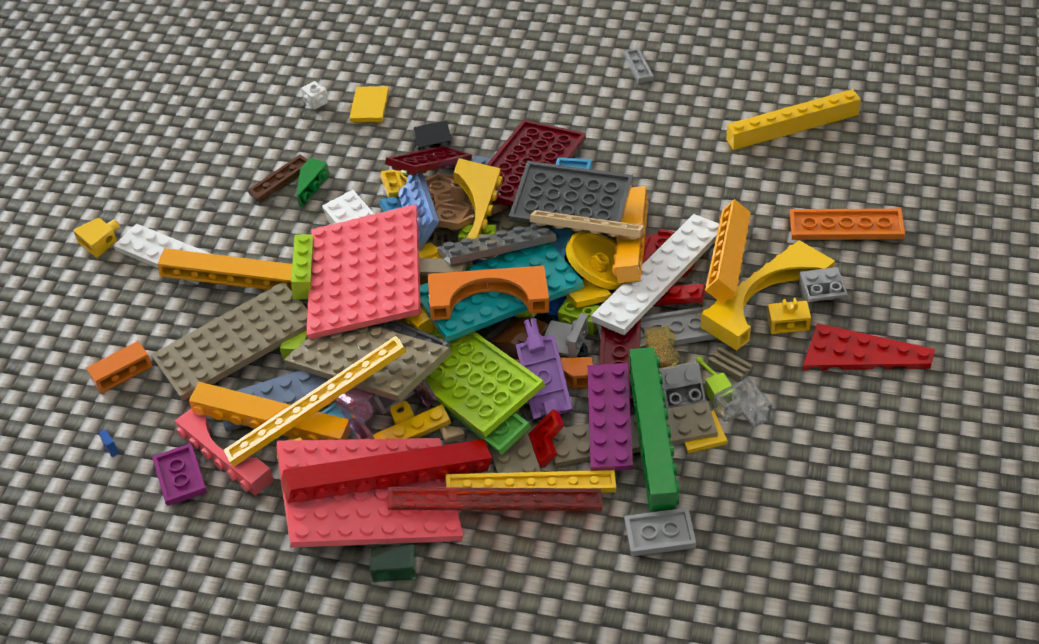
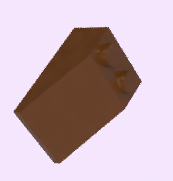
M512 317L513 322L489 342L511 358L519 360L516 345L527 340L528 335L524 321L529 320L532 326L530 320L532 317ZM537 320L539 334L544 336L548 324Z

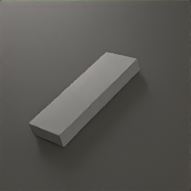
M635 48L624 51V57L637 83L654 81V75L640 49Z

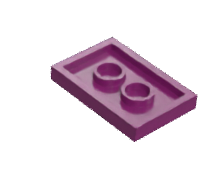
M192 443L152 456L167 506L207 493Z

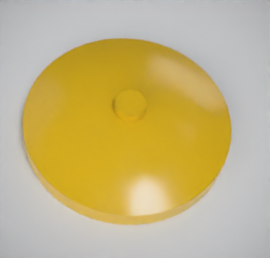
M587 231L577 232L570 238L566 245V256L572 267L583 278L609 290H617L623 284L618 283L617 276L613 275L612 265H615L614 254H616L615 244H617L615 241L602 234H592Z

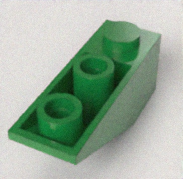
M309 158L301 167L296 194L299 207L302 208L313 194L319 190L321 185L328 180L330 172L326 162Z

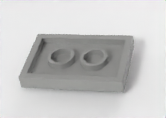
M688 508L624 516L631 557L696 548V539Z

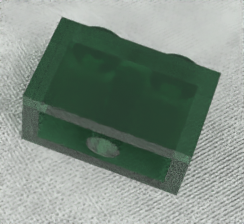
M414 545L371 548L370 572L373 582L417 579V556Z

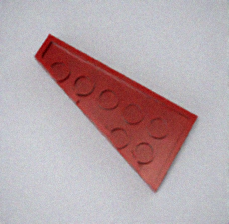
M817 323L803 363V370H810V368L828 370L829 367H839L842 370L874 369V367L892 369L898 366H903L906 369H931L935 349Z

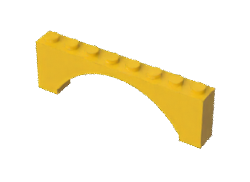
M459 158L454 170V183L459 184L473 205L475 221L467 238L475 239L479 238L478 236L482 235V230L487 228L488 220L486 219L487 216L492 214L493 205L491 204L492 201L497 199V187H501L503 176H500V168ZM472 260L467 261V267L473 266L471 265ZM420 277V285L428 283V277Z
M798 240L784 252L778 254L772 261L766 263L759 271L754 272L747 280L742 281L737 286V294L732 300L728 299L724 304L717 300L714 305L705 309L701 314L700 328L733 349H740L750 340L751 326L746 322L744 308L751 297L771 285L799 281L800 272L834 268L835 260Z

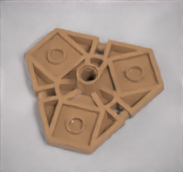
M437 173L425 178L439 219L436 228L443 227L450 230H458L474 223L475 212L473 205L459 184L454 183V175ZM492 203L493 210L491 216L510 207L499 203Z

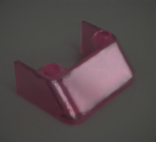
M425 379L413 389L427 408H430L438 399ZM353 387L336 399L337 407L344 417L349 419L350 426L359 439L375 440L365 422L373 415V407L368 400L376 396V394Z

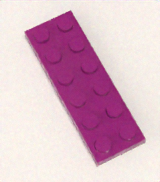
M628 363L588 365L591 471L633 470Z

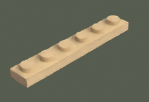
M535 210L530 215V222L538 226L553 225L557 229L568 227L573 231L588 230L592 234H600L602 232L608 233L612 237L623 235L628 239L640 238L644 232L643 225Z

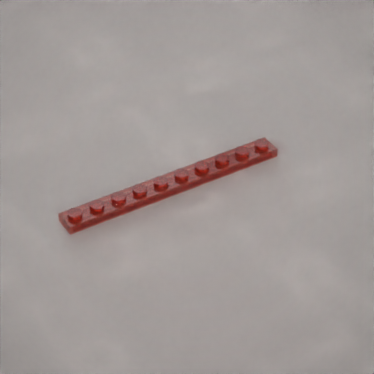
M388 487V510L602 511L603 508L601 488Z

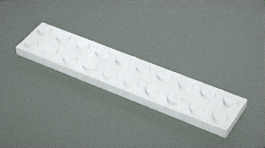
M693 214L643 264L641 281L623 283L591 315V321L625 335L716 242L719 223Z

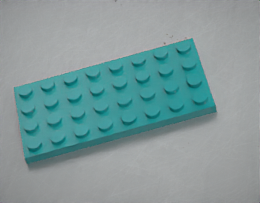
M551 243L507 252L467 267L465 270L476 271L544 266L549 302L584 288V282ZM426 283L420 285L421 307L431 319L429 285ZM488 291L468 296L458 302L452 310L451 319L432 320V322L444 339L449 342L525 312L528 308L515 296L502 292Z

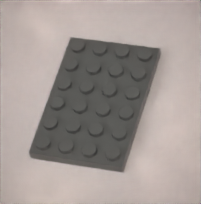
M527 161L509 214V220L532 224L533 222H530V215L535 210L622 222L633 183V175Z

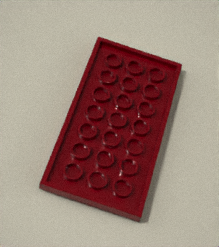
M523 120L487 164L488 166L500 168V176H503L501 187H497V199L492 201V203L512 207L527 161L556 164L557 158H572L586 140V133Z

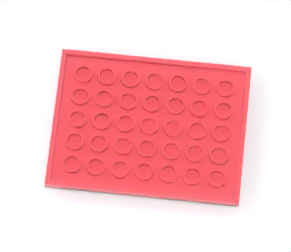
M416 204L312 229L311 290H309L307 314V337L309 340L421 314L419 218Z
M440 438L277 441L276 449L282 480L283 469L435 447L442 444ZM446 478L350 493L343 496L338 495L323 499L307 500L300 503H288L283 491L290 548L462 541L463 538L455 498L446 497Z

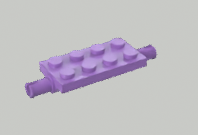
M531 318L532 326L529 320L524 321L528 335L527 340L524 343L517 344L516 348L520 364L544 380L545 387L529 400L533 419L537 421L543 419L552 409L563 414L573 411L555 335L546 337L539 334L537 320Z

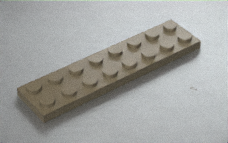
M708 401L668 408L667 424L671 427L670 444L673 443V446L684 444V442L718 436ZM630 415L632 453H637L641 451L636 416ZM589 423L563 428L552 439L557 452V456L554 458L555 468L590 461Z

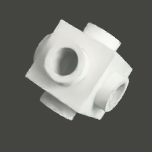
M316 81L301 88L304 102L314 110L328 103L327 90Z

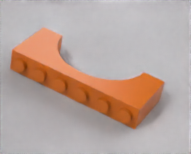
M544 266L428 274L431 321L451 319L452 310L458 302L468 296L488 291L502 292L519 298L527 306L529 314L549 312V296Z

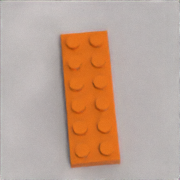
M901 208L790 209L791 240L905 238Z

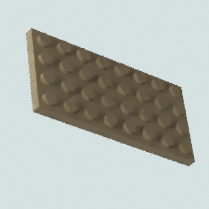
M282 282L168 346L159 349L151 354V356L181 400L184 401L191 397L198 382L212 385L280 347L281 343L307 331L308 309L299 299H292V291Z
M367 326L311 340L307 339L296 350L292 351L284 361L286 366L330 380L397 336L407 352L354 388L401 402L451 355L450 348L379 327Z

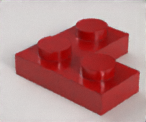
M554 409L528 434L539 466L544 468L557 456L552 439L564 427L559 411Z

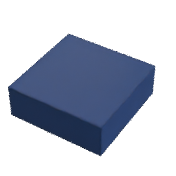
M105 429L99 432L100 439L108 453L112 457L118 455L117 447Z

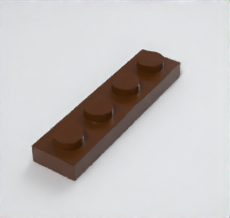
M298 155L248 189L249 195L259 202L263 201L298 177L301 167L308 159Z

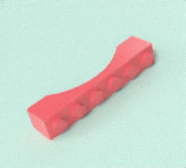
M190 409L175 420L178 428L176 430L177 434L182 439L186 438L189 443H192L195 450L198 448L207 460L211 459L219 470L223 469L226 471L232 481H238L244 491H250L256 496L274 481L271 469L258 458H246L243 462L233 467L225 451L218 447L211 439L210 427L205 415H197Z

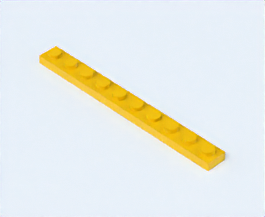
M397 336L224 449L229 462L233 467L243 462L246 458L261 450L406 353V349Z

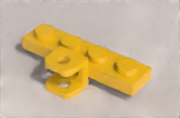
M402 401L391 406L390 409L396 425L373 434L368 438H420L451 424V421L443 404L414 416L409 403ZM399 408L405 409L400 413L397 412Z

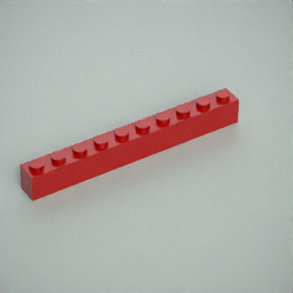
M484 439L283 469L281 485L288 503H300L307 500L323 499L338 495L343 496L368 490L404 486L418 482L423 483L437 479L442 480L446 478V474L483 473L488 471L492 456Z

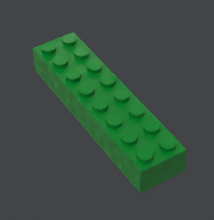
M654 347L630 349L629 374L649 513L676 509V504H679L680 484L679 481H676L677 465L676 462H673L674 446L673 443L670 444L671 427L667 424L668 409L664 404L666 402L665 390L662 389L661 385L663 384L662 372H659L660 357L655 355Z

